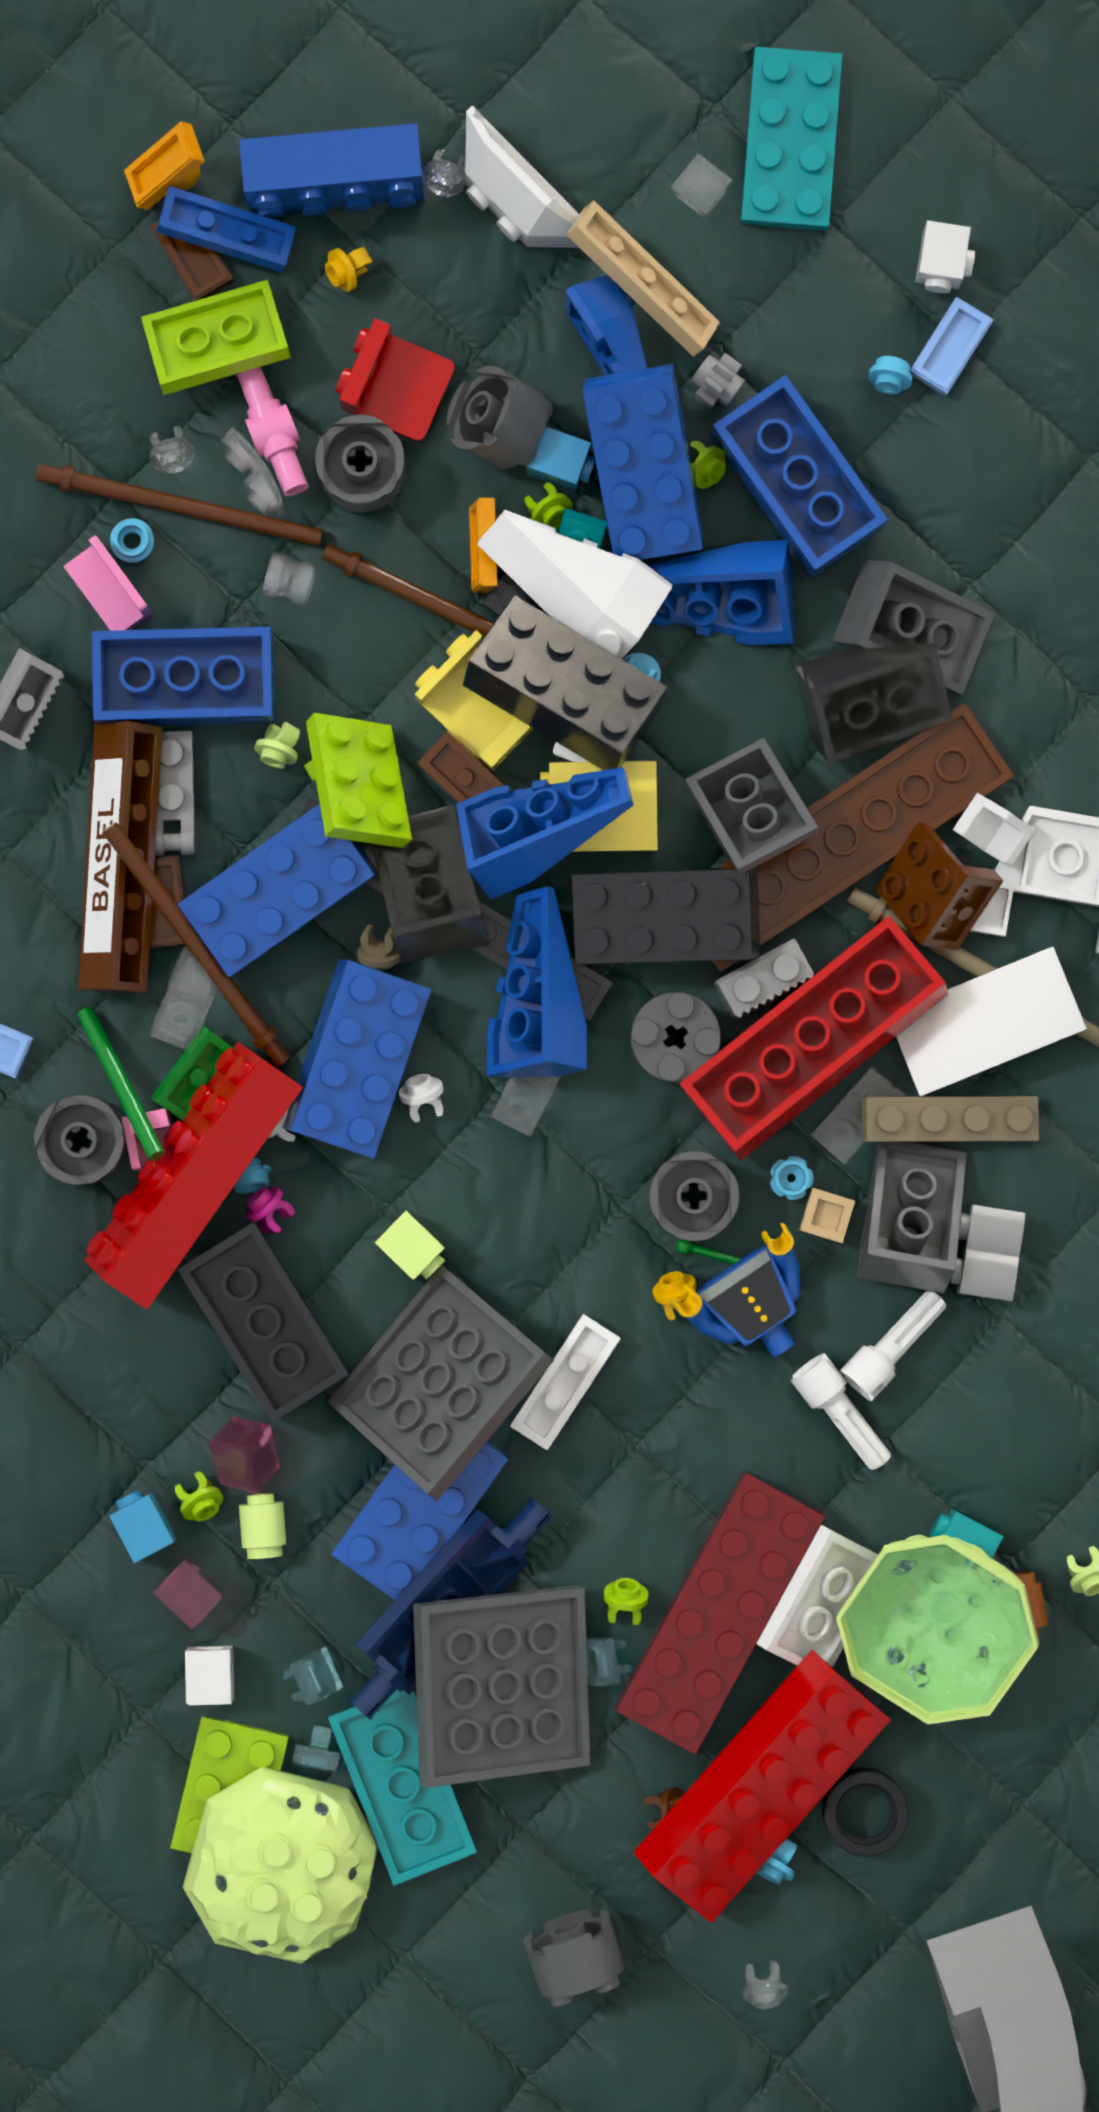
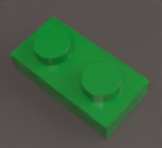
M203 1026L151 1098L183 1121L191 1108L189 1104L193 1094L203 1084L207 1085L217 1071L215 1069L216 1063L222 1053L228 1048H234Z

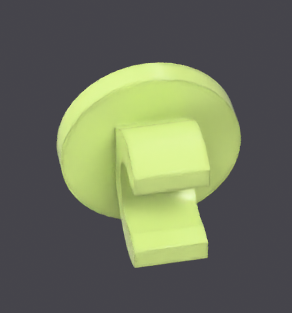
M283 722L281 728L275 724H270L264 739H258L254 746L255 751L261 755L260 760L268 766L279 769L285 768L286 764H295L298 753L292 748L299 738L300 730L288 722Z
M1094 1546L1089 1547L1092 1563L1087 1567L1078 1566L1073 1555L1067 1556L1068 1570L1073 1577L1070 1585L1075 1593H1084L1086 1596L1099 1594V1551Z

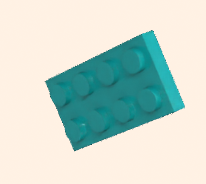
M755 46L740 224L828 231L842 53Z
M396 1690L374 1714L371 1721L355 1706L328 1716L393 1886L477 1853L476 1845L453 1786L444 1785L426 1788L419 1783L417 1697L415 1690L410 1695L404 1690L401 1692Z

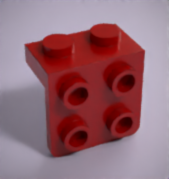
M374 318L370 330L363 327L358 335L353 352L359 355L352 370L345 368L338 381L335 392L341 394L339 398L341 409L352 415L376 417L390 427L394 433L412 441L421 442L429 431L454 374V363L443 356L394 336L390 324Z

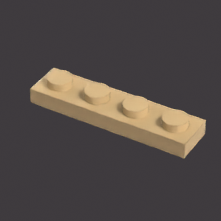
M593 200L582 210L566 235L692 356H695L705 348L720 322Z

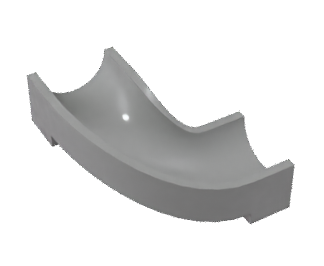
M1032 1906L927 1940L953 2037L980 2112H989L998 2108L1001 2109V2112H1083L1086 2104L1087 2089L1079 2061L1078 2045L1071 2011Z

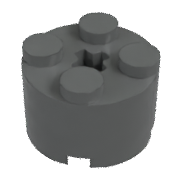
M485 366L475 372L480 375L471 383L464 381L458 387L450 402L447 413V428L453 430L454 439L450 438L452 443L456 447L498 469H509L518 464L521 466L529 465L536 457L537 445L543 435L546 422L552 414L551 402L545 399L538 389L497 366Z
M368 415L347 416L334 423L318 442L315 453L316 469L321 486L331 502L348 511L366 513L379 510L396 499L405 481L406 462L401 441L384 422ZM359 456H365L367 463L370 464L365 467L364 472H356L355 466H353L357 464Z
M683 992L662 994L650 1000L638 1012L631 1029V1051L638 1066L651 1078L665 1083H681L718 1053L721 1039L720 1028L712 1010L700 999ZM671 1027L675 1032L680 1029L684 1030L686 1036L682 1040L685 1046L683 1049L679 1050L675 1045L668 1048L664 1044L668 1037L665 1031L667 1028Z
M86 1095L69 1096L49 1106L40 1116L34 1132L37 1156L44 1169L57 1180L74 1185H94L102 1183L113 1176L122 1166L128 1153L120 1113L107 1102ZM87 1129V1138L92 1140L90 1148L82 1147L78 1153L76 1151L77 1143L72 1140V1136L74 1133L82 1134Z
M700 1151L683 1152L671 1157L656 1170L648 1190L649 1208L656 1223L669 1235L686 1241L706 1240L722 1232L734 1218L739 1205L738 1183L729 1167L717 1157ZM691 1183L696 1184L697 1190L705 1192L706 1195L705 1200L698 1202L697 1209H690L689 1202L681 1200V1193L688 1191L689 1184Z
M590 1909L556 1917L542 1924L543 1934L534 1938L531 1931L523 1939L539 1992L542 1996L549 1998L551 2006L566 2005L577 1998L576 1995L590 1990H594L595 1993L608 1992L620 1984L618 1975L624 1970L625 1961L609 1913L606 1910L600 1909V1917H593Z

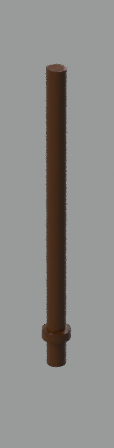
M39 464L36 473V481L61 486V491L67 493L74 489L316 546L321 545L324 529L79 473L76 472V467L69 465L62 469Z
M329 543L323 553L322 560L345 570V576L353 578L356 575L470 631L475 632L477 630L483 637H486L495 624L491 620L363 560V554L357 551L351 554Z
M114 822L104 829L102 833L253 1035L252 1043L257 1049L262 1048L276 1067L287 1062L290 1059V1055L276 1038L279 1034L274 1026H267L232 977L227 976L180 907L118 823Z

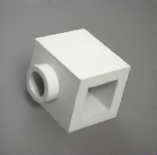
M927 221L922 234L915 283L925 284L924 288L935 293H950L951 289H959L963 276L971 277L975 251L967 250L971 227Z

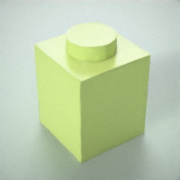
M405 1211L375 1242L413 1280L420 1274L427 1280L445 1261L439 1255L445 1247L408 1211Z

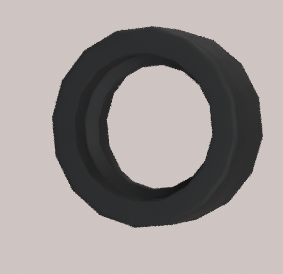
M860 1767L847 1770L824 1795L822 1815L827 1832L837 1846L852 1855L871 1857L884 1854L898 1844L907 1828L909 1810L905 1795L893 1778L877 1769ZM863 1785L876 1787L884 1792L890 1801L892 1810L890 1822L886 1829L877 1836L866 1839L855 1837L848 1833L842 1826L838 1813L840 1802L845 1794L854 1787Z

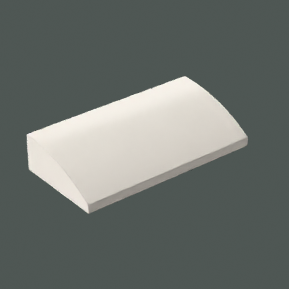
M1050 947L947 989L948 995L896 1037L920 1096H923L1086 1030L1087 1027L1054 947Z

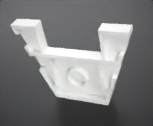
M1029 806L1021 820L1035 831L1011 866H1007L1000 861L998 862L995 871L1003 879V883L970 932L1005 937L1013 892L1099 907V817ZM1099 933L1095 951L1097 954H1099Z

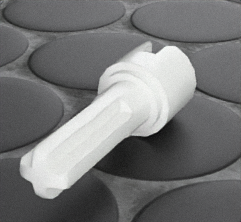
M926 1291L874 1347L872 1345L868 1347L863 1345L839 1372L845 1375L844 1379L860 1395L869 1401H873L896 1376L894 1364L946 1309V1303L934 1291Z
M825 1353L814 1357L792 1375L793 1379L790 1381L812 1409H824L869 1469H877L891 1457L889 1450L844 1393L847 1381Z

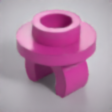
M264 1186L248 1199L246 1206L249 1209L245 1217L250 1223L258 1221L260 1228L265 1233L272 1235L281 1231L280 1226L274 1222V1211H277L283 1218L292 1217L295 1211L290 1203L280 1200L283 1191L278 1186L272 1187L269 1190Z

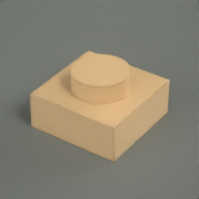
M811 1188L799 1231L843 1243L855 1200Z

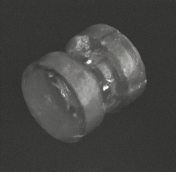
M274 552L268 565L262 594L275 599L279 596L288 597L293 604L306 607L314 585L317 564L302 561L298 564L291 562L288 556Z

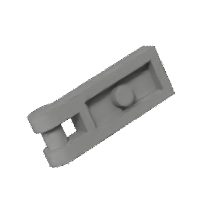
M192 731L162 732L155 856H164L165 851H181L182 855L196 854L194 733ZM181 821L180 833L165 834V822Z

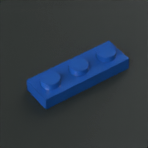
M169 186L156 232L283 273L296 227Z

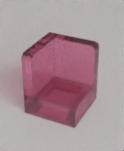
M234 1416L209 1442L218 1479L223 1486L257 1493L280 1468L269 1424Z
M187 1557L153 1594L193 1630L222 1599V1594L198 1572L200 1568Z

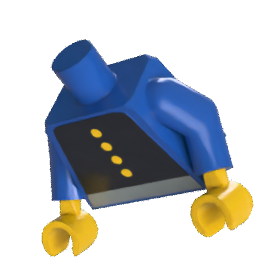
M780 1223L783 1231L780 1237L776 1239H770L766 1230L762 1232V1238L767 1246L762 1244L698 1287L696 1291L690 1285L684 1284L683 1287L688 1291L686 1300L677 1303L671 1297L669 1303L680 1315L686 1317L700 1333L727 1345L740 1341L741 1344L747 1346L760 1337L773 1358L788 1350L795 1344V1341L782 1322L797 1312L794 1304L801 1296L800 1265L793 1249L794 1239L785 1223Z

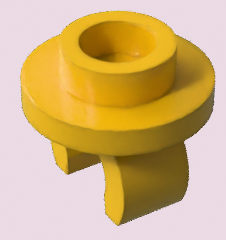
M360 247L348 255L340 248H335L328 253L325 271L333 286L340 287L343 291L349 292L356 288L357 277L367 272L365 266L372 264L373 261L365 247Z
M679 1271L663 1275L652 1290L655 1301L662 1304L667 1318L671 1321L676 1318L669 1299L672 1297L677 1303L685 1301L688 1297V1291L683 1287L684 1284L690 1285L695 1291L697 1289L694 1277Z

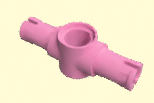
M261 367L238 373L237 377L249 406L247 410L248 419L245 422L259 457L264 456L267 462L272 463L285 496L289 497L305 491L309 486L296 455L298 451L297 442L300 441L287 405H281L279 399H274Z

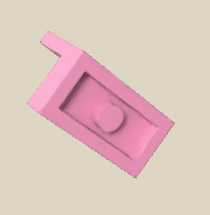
M95 535L89 539L92 546L64 565V568L110 631L131 630L152 615V612Z

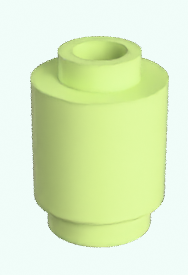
M274 1493L247 1495L248 1503L239 1505L242 1548L247 1549V1559L283 1556L282 1545L287 1544L283 1501H274Z

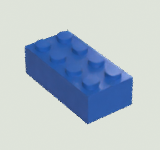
M417 123L239 139L244 195L249 212L259 216L279 219L284 217V212L301 210L303 215L316 216L326 214L328 208L345 206L347 211L360 212L371 209L372 204L390 202L391 207L404 208L415 205L416 200L425 199Z
M669 364L585 379L583 396L613 554L622 557V554L625 553L642 560L702 550L704 534L674 365Z
M786 375L712 426L710 436L717 446L723 450L726 459L784 540H788L789 548L811 579L884 529L888 518Z
M271 627L91 631L93 720L96 724L122 721L149 725L276 723L274 634Z
M318 804L177 905L228 977H231L360 888L380 872L376 869L358 841L325 837L320 804Z
M338 960L297 1081L303 1088L289 1107L282 1128L374 1159L431 989L350 960Z
M487 1441L438 1501L425 1493L394 1464L331 1555L396 1600L428 1565L430 1560L437 1555L460 1529L503 1468L509 1456Z

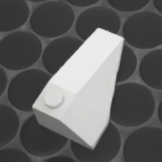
M507 510L502 512L477 543L550 617L620 659L640 640L672 589V584L636 557L625 553L621 557L597 548L598 544L584 539L583 542L560 535L551 526Z

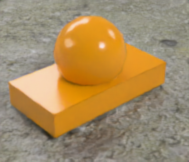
M180 121L124 170L137 208L150 209L166 195L169 186L184 191L195 186L200 177V165L205 161L192 124Z
M478 498L469 507L471 591L473 593H489L497 587V566L499 565L477 545L478 540L495 522V498Z

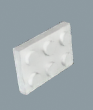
M821 1525L756 1644L797 1666L813 1649L833 1667L844 1647L836 1619L837 1614L878 1554Z

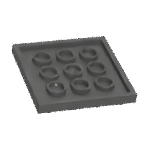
M441 1265L327 1402L425 1493L438 1501L554 1360Z
M573 1585L413 1604L420 1785L430 1788L590 1766L585 1587Z

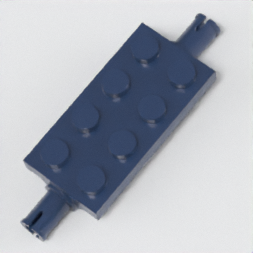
M531 1498L528 1504L506 1528L503 1526L498 1528L484 1513L477 1509L356 1643L377 1664L374 1667L377 1671L349 1701L371 1721L374 1714L396 1690L400 1692L404 1690L410 1695L416 1688L413 1604L500 1594L529 1562L524 1556L528 1551L525 1546L552 1519V1516Z

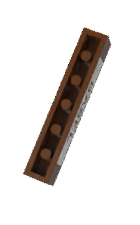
M131 721L94 724L78 989L108 993H147L152 899L105 838L102 831L114 822H117L154 872L163 729L161 726Z

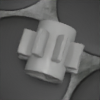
M724 353L719 361L709 355L690 381L699 388L694 398L709 409L714 406L716 401L727 407L745 382L743 378L737 375L742 364L727 353Z

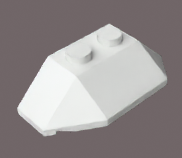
M472 105L466 111L465 176L466 185L469 187L466 190L468 197L481 210L484 211L488 207L499 218L496 224L500 230L513 242L519 238L527 247L579 248L566 235L579 214Z

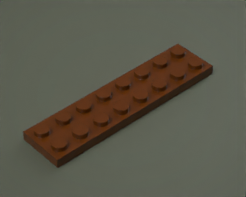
M965 703L809 806L807 810L817 824L820 833L756 866L758 871L760 946L894 858L918 822L928 823L935 830L967 809L977 793L985 797L1014 777ZM728 860L718 868L734 867V865ZM711 960V963L720 974L739 960Z

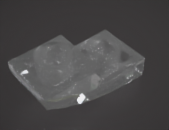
M232 427L221 440L224 449L228 451L224 458L243 474L248 469L252 471L244 481L245 487L250 493L246 499L262 514L267 516L272 511L281 518L286 510L271 472L251 444Z
M184 947L167 984V993L150 1029L151 1037L185 1050L200 1032L217 990L215 984L187 947Z
M872 1065L820 1123L811 1136L845 1164L864 1143L862 1142V1097H905L906 1094Z
M561 1076L510 1077L491 1117L531 1137Z

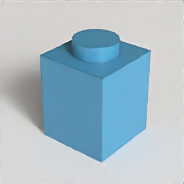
M545 427L537 445L536 457L526 466V475L576 492L580 481L588 483L596 462L595 457L589 456L591 442Z
M138 1489L115 1502L119 1510L109 1515L134 1563L178 1539L153 1492L143 1497Z

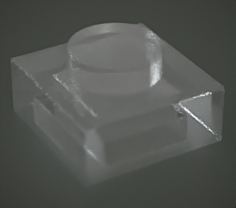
M698 153L671 186L670 192L702 217L706 218L732 185L733 180Z

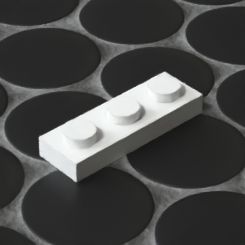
M583 1314L510 1427L545 1450H548L621 1338Z

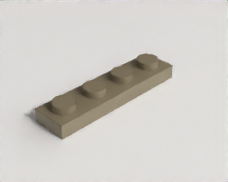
M1038 1096L862 1097V1142L1039 1141Z

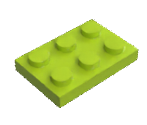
M268 279L141 317L163 395L291 358Z
M313 713L306 721L325 837L404 848L412 840L392 725Z
M202 1715L170 1848L192 1853L207 1799L262 1766L281 1771L290 1735Z

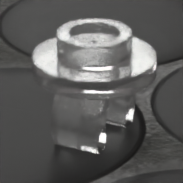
M438 149L434 153L433 160L429 161L423 169V182L436 195L456 196L462 192L466 183L464 174L466 157L460 156L458 163L454 164L443 160L444 150Z
M180 426L173 427L175 438L165 439L161 442L157 432L151 433L150 440L153 448L150 452V460L152 466L160 472H181L194 459L193 446L189 441L185 440Z
M770 1961L771 1976L766 1980H759L755 1977L752 1964L746 1966V1982L749 1987L743 1991L744 2001L753 2003L756 2009L777 2007L781 2004L780 1999L788 1995L787 1985L779 1982L780 1970L776 1961Z

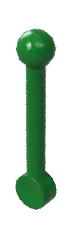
M679 1239L676 1243L678 1252L684 1255L692 1252L732 1265L742 1259L693 1244V1241Z

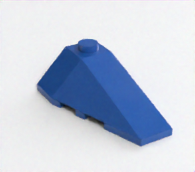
M607 274L573 285L565 290V312L605 376L646 369L647 365L632 309L636 302Z
M788 540L743 542L647 565L672 584V589L651 620V624L664 627L671 623L696 628V634L710 636V632L713 631L735 636V642L747 645L794 643V574Z
M621 767L576 774L568 782L550 784L547 779L533 781L530 788L512 790L509 785L499 786L455 804L467 869L490 900L531 883L634 805L626 771Z
M546 886L516 896L505 946L508 953L511 954L506 978L499 977L496 992L502 993L497 1019L490 1018L487 1029V1076L557 1077L587 1070V1024L554 888Z

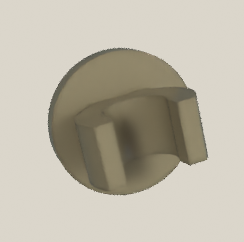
M368 924L360 938L361 946L357 950L358 961L364 966L381 972L387 971L399 963L402 958V950L399 945L395 944L398 939L396 929L390 927L385 935V939L377 940L373 935V925Z

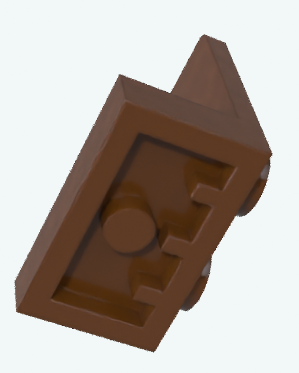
M918 822L876 886V892L887 901L890 909L921 946L958 949L1003 883V879L993 869L964 866L928 823Z

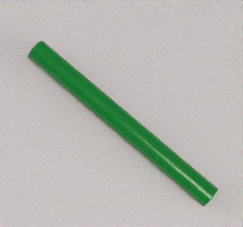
M92 1007L83 1008L77 1013V1017L149 1161L159 1160L165 1155V1151Z

